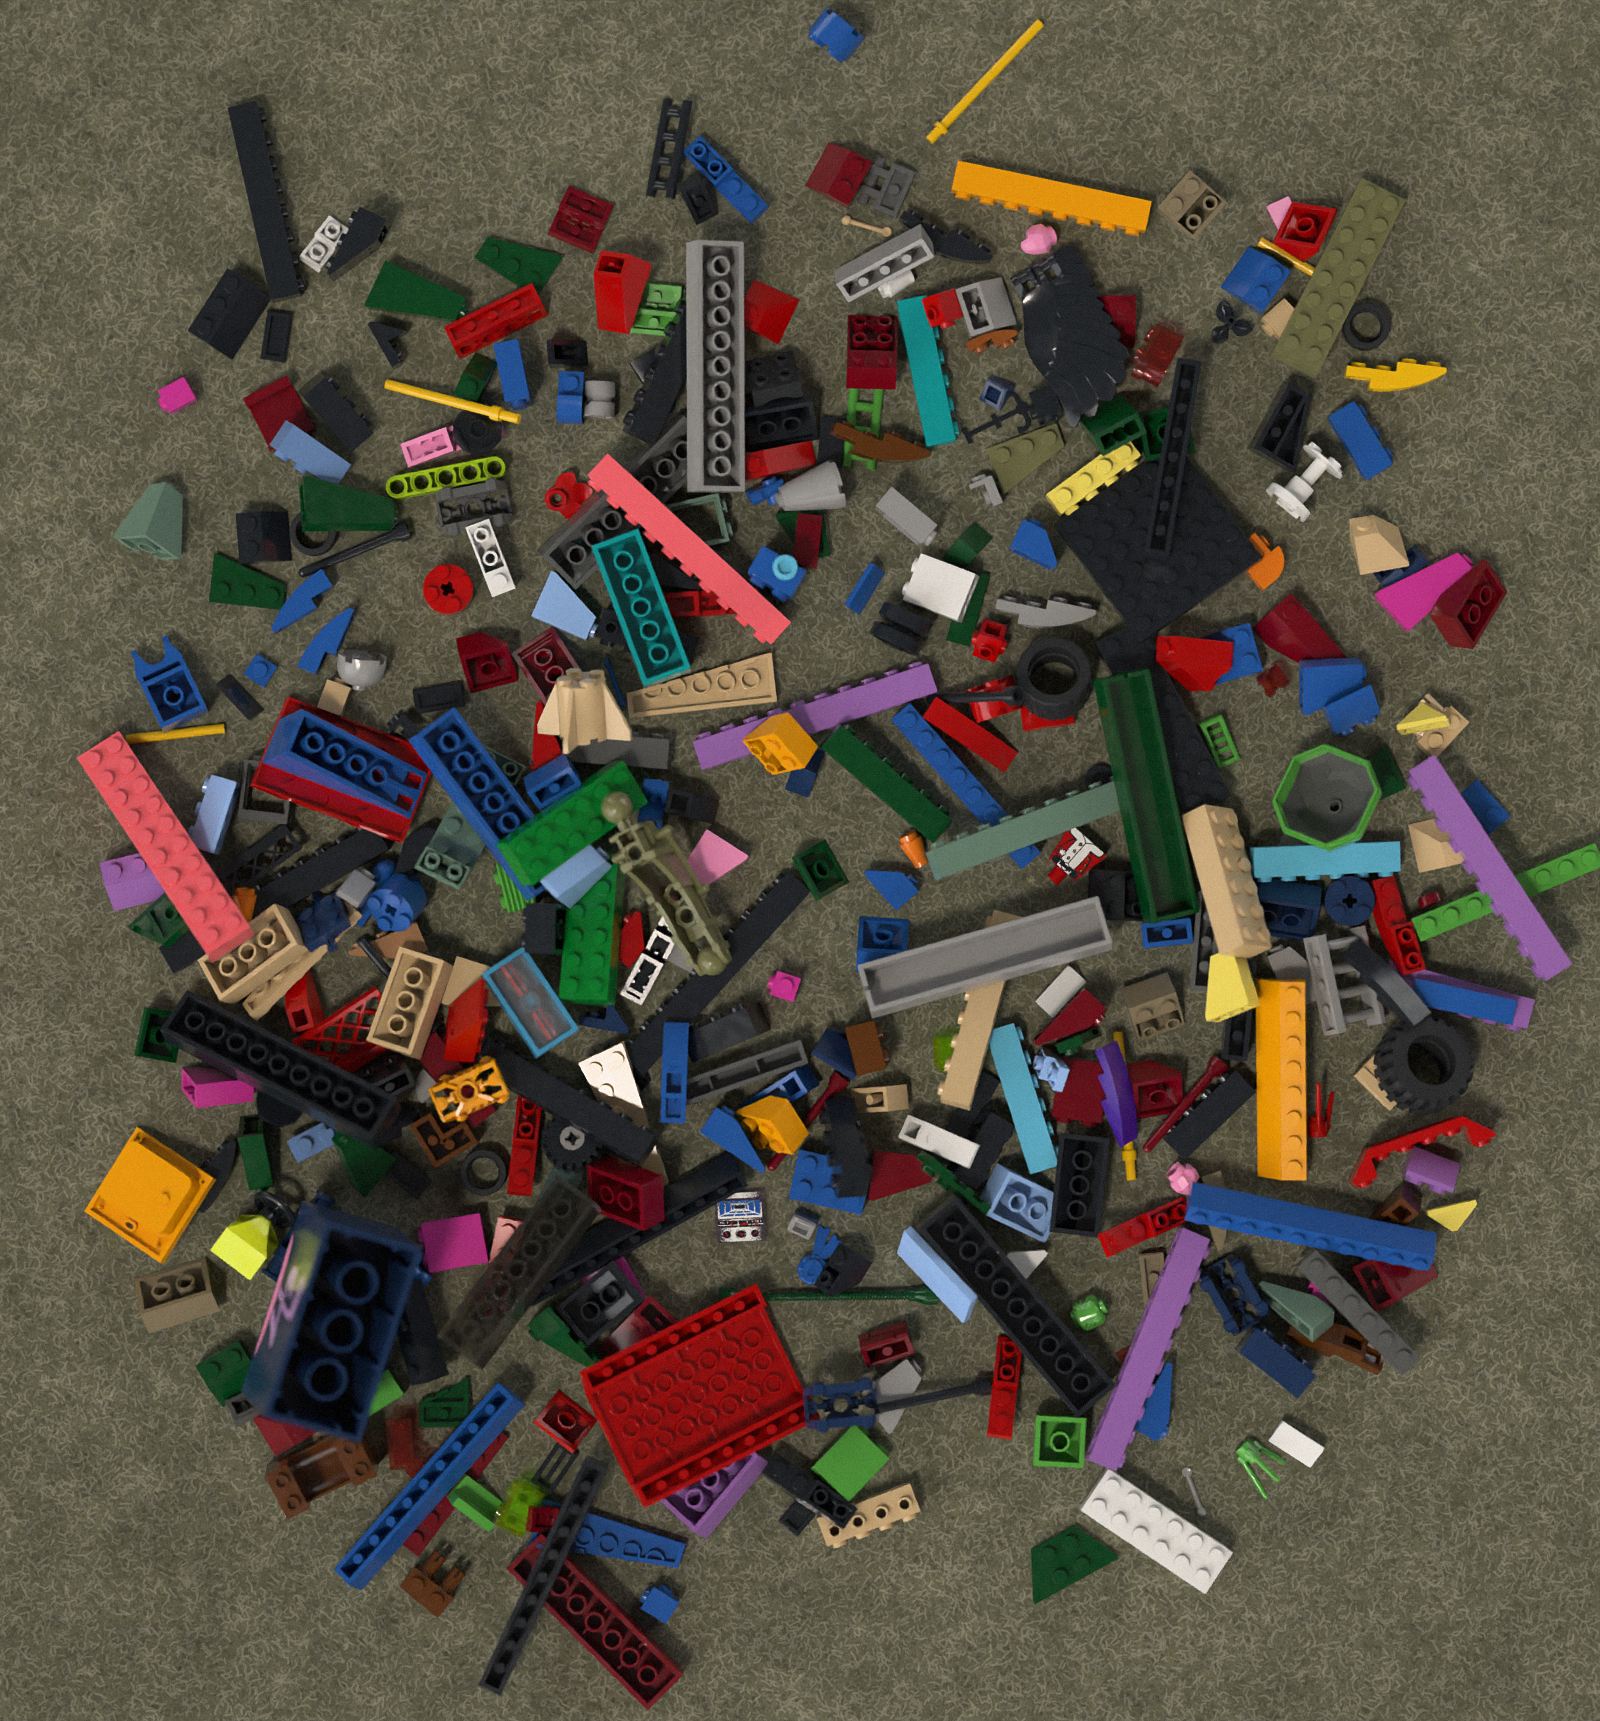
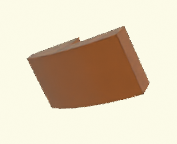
M1016 330L989 332L966 342L965 347L970 354L974 351L976 354H980L990 347L988 343L991 341L995 349L1002 347L1005 350L1016 343L1014 338L1018 336Z

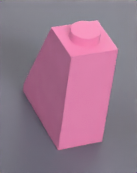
M706 830L687 859V862L700 883L706 882L710 885L746 862L749 856L714 833Z

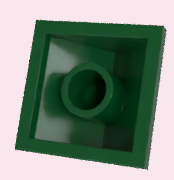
M1169 407L1137 412L1147 432L1140 436L1146 462L1160 459ZM1191 429L1186 454L1195 453Z
M826 840L792 857L816 901L849 883Z
M144 1007L134 1056L176 1063L179 1049L165 1042L161 1032V1028L172 1013L171 1011Z

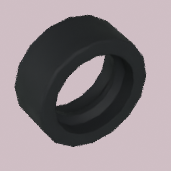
M1360 303L1353 306L1342 326V334L1345 341L1352 348L1359 351H1370L1378 348L1386 340L1390 331V321L1386 312L1380 306L1373 303ZM1360 313H1371L1379 320V334L1371 341H1361L1352 333L1351 323Z
M301 512L292 520L289 530L290 539L295 548L303 554L313 557L321 556L329 552L335 545L338 536L337 531H328L326 541L318 547L305 545L299 536L300 526L302 525Z
M477 1149L468 1154L462 1161L460 1168V1178L464 1187L472 1194L479 1196H488L499 1191L505 1184L508 1175L507 1165L503 1157L490 1149ZM479 1158L491 1159L498 1167L499 1174L497 1180L488 1187L477 1186L472 1182L469 1175L471 1164Z

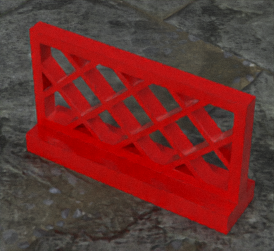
M376 986L294 1039L292 1041L293 1044L304 1049L301 1044L309 1039L317 1040L314 1050H304L316 1056L329 1057V1063L349 1073L354 1072L387 1050V1048L366 1041L367 1038L357 1039L359 1029L370 1030L372 1024L361 1023L363 1013L376 1014L377 1009L365 1008L366 1002L376 996L379 1000V1006L382 994ZM350 1012H358L356 1022L344 1021L345 1016ZM329 1026H338L335 1036L323 1035L325 1029ZM343 1027L354 1028L352 1038L340 1037ZM322 1041L333 1042L331 1052L320 1051ZM339 1042L350 1043L349 1049L344 1053L336 1052Z

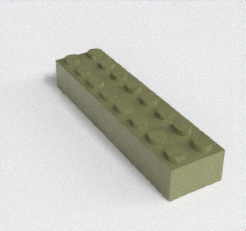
M1361 178L1270 357L1313 379L1317 376L1406 200Z

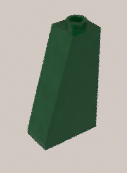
M386 260L364 304L369 310L455 322L459 318L465 317L469 309V305H466V297Z
M303 476L298 484L302 531H390L394 523L397 522L398 512L397 508L393 507V499L310 476Z

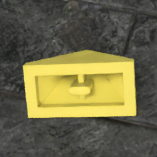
M1421 702L1397 724V730L1401 735H1407L1451 725L1449 719L1444 714Z
M1475 1199L1427 1209L1425 1214L1449 1230L1457 1231L1476 1207L1477 1203Z

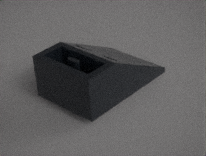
M359 207L357 212H352L347 223L350 227L346 234H341L337 242L339 249L335 256L331 255L326 265V269H328L327 275L332 281H336L380 249L390 228L386 219L362 207Z
M1089 870L1088 899L1098 896L1105 920L1143 921L1133 871Z

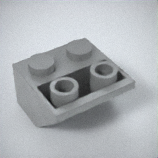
M1001 277L955 289L970 340L989 332L1017 325Z

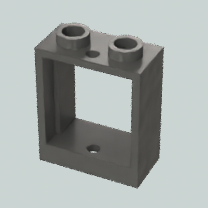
M252 756L251 760L245 759L238 819L289 825L291 801L284 800L283 814L247 810L252 768L258 767L261 756Z

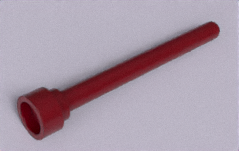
M1212 1056L1207 1062L1208 1066L1205 1068L1207 1071L1143 1145L1145 1153H1150L1212 1079L1214 1077L1217 1078L1219 1075L1222 1076L1228 1070L1227 1065L1216 1056Z
M834 1071L829 1077L828 1088L802 1119L806 1129L817 1118L819 1110L823 1109L825 1100L832 1099L836 1092L839 1093L841 1090H845L850 1084L837 1071ZM776 1152L767 1164L768 1170H776L787 1156V1153Z

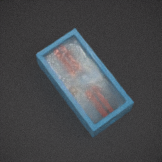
M521 947L481 974V978L485 979V984L535 1058H538L579 1030L530 955L524 953V948Z

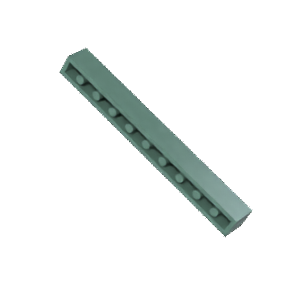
M1113 776L1110 777L1111 782L1105 785L1102 784V781L1088 785L1089 791L1080 793V790L1077 789L1065 794L1067 799L1058 802L1057 797L1043 802L1044 808L1036 810L1035 806L1022 810V816L1015 819L1011 814L998 819L999 825L991 827L990 823L977 827V833L970 836L966 831L953 836L954 842L946 844L945 840L932 844V850L925 854L935 880L937 881L1120 811Z

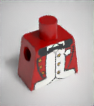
M1076 828L1068 830L1063 834L1049 857L1056 866L1047 877L1057 886L1067 875L1075 882L1104 859L1106 854Z

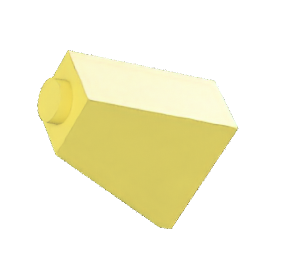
M1220 953L1211 956L1205 1014L1206 1021L1221 1022L1260 1006L1246 958L1220 955Z

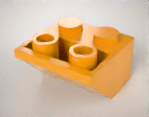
M788 712L771 716L742 740L749 748V751L760 760L765 769L772 775L805 768L818 748L817 744Z
M768 1096L736 1112L741 1121V1126L748 1132L752 1138V1143L759 1149H768L777 1153L782 1152L793 1155L809 1134L788 1099Z

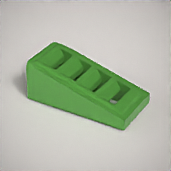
M1219 712L1196 722L1218 769L1240 760L1225 721ZM1218 723V727L1207 731L1206 727ZM1222 731L1223 736L1211 741L1210 736ZM1224 741L1227 742L1228 745L1215 750V745ZM1228 750H1230L1233 755L1228 759H1225L1228 756L1222 759L1218 758L1219 754L1224 753Z

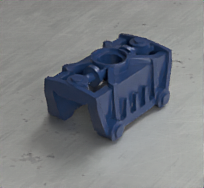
M1230 1254L1201 1270L1199 1277L1201 1279L1200 1287L1202 1291L1208 1292L1224 1320L1223 1328L1226 1332H1231L1233 1336H1236L1268 1318L1267 1311H1269V1305L1266 1301L1260 1299L1245 1272V1263ZM1226 1260L1234 1272L1233 1282L1230 1277L1226 1278L1223 1274V1262ZM1210 1270L1213 1274L1219 1276L1221 1288L1214 1286L1206 1273ZM1229 1288H1236L1239 1291L1237 1301L1230 1302L1226 1299L1225 1294ZM1243 1301L1252 1304L1260 1318L1255 1320L1251 1315L1246 1314L1244 1310L1246 1305ZM1232 1308L1235 1313L1239 1312L1242 1316V1328L1238 1329L1231 1316Z
M868 1377L861 1378L858 1382L833 1385L815 1382V1384H812L813 1387L803 1389L807 1428L817 1429V1432L825 1433L829 1431V1428L863 1425L865 1428H872L879 1421V1413L875 1410V1406L878 1404L876 1381H871ZM872 1390V1394L865 1396L864 1399L858 1400L857 1396L851 1397L856 1391ZM824 1395L828 1399L822 1400V1404H816L813 1401L807 1400V1396ZM839 1397H843L847 1401V1408L842 1412H838L834 1408V1401ZM859 1405H865L868 1408H873L874 1414L859 1415L852 1409H859ZM818 1409H823V1412H829L824 1419L809 1420V1415L815 1413Z

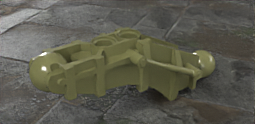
M622 792L608 794L603 799L601 805L602 815L608 821L616 823L620 830V833L609 838L611 843L617 842L620 851L611 855L612 862L614 864L620 863L623 874H628L649 896L646 898L649 905L655 904L657 907L656 914L664 918L673 935L670 937L673 944L677 943L686 956L685 963L687 967L692 966L700 976L720 974L726 968L727 963L732 961V957L728 949L730 945L727 940H724L717 925L719 922L716 917L712 916L702 896L710 891L709 884L706 882L700 883L671 835L674 833L671 825L658 829L652 820L634 825L630 818L633 810L631 799ZM653 861L668 876L672 884L666 886L649 862ZM677 890H678V891L681 893V895H682V898H681V899L677 896V893H676ZM688 910H691L694 915L692 921L687 916ZM705 936L710 944L705 945L699 951L695 941Z

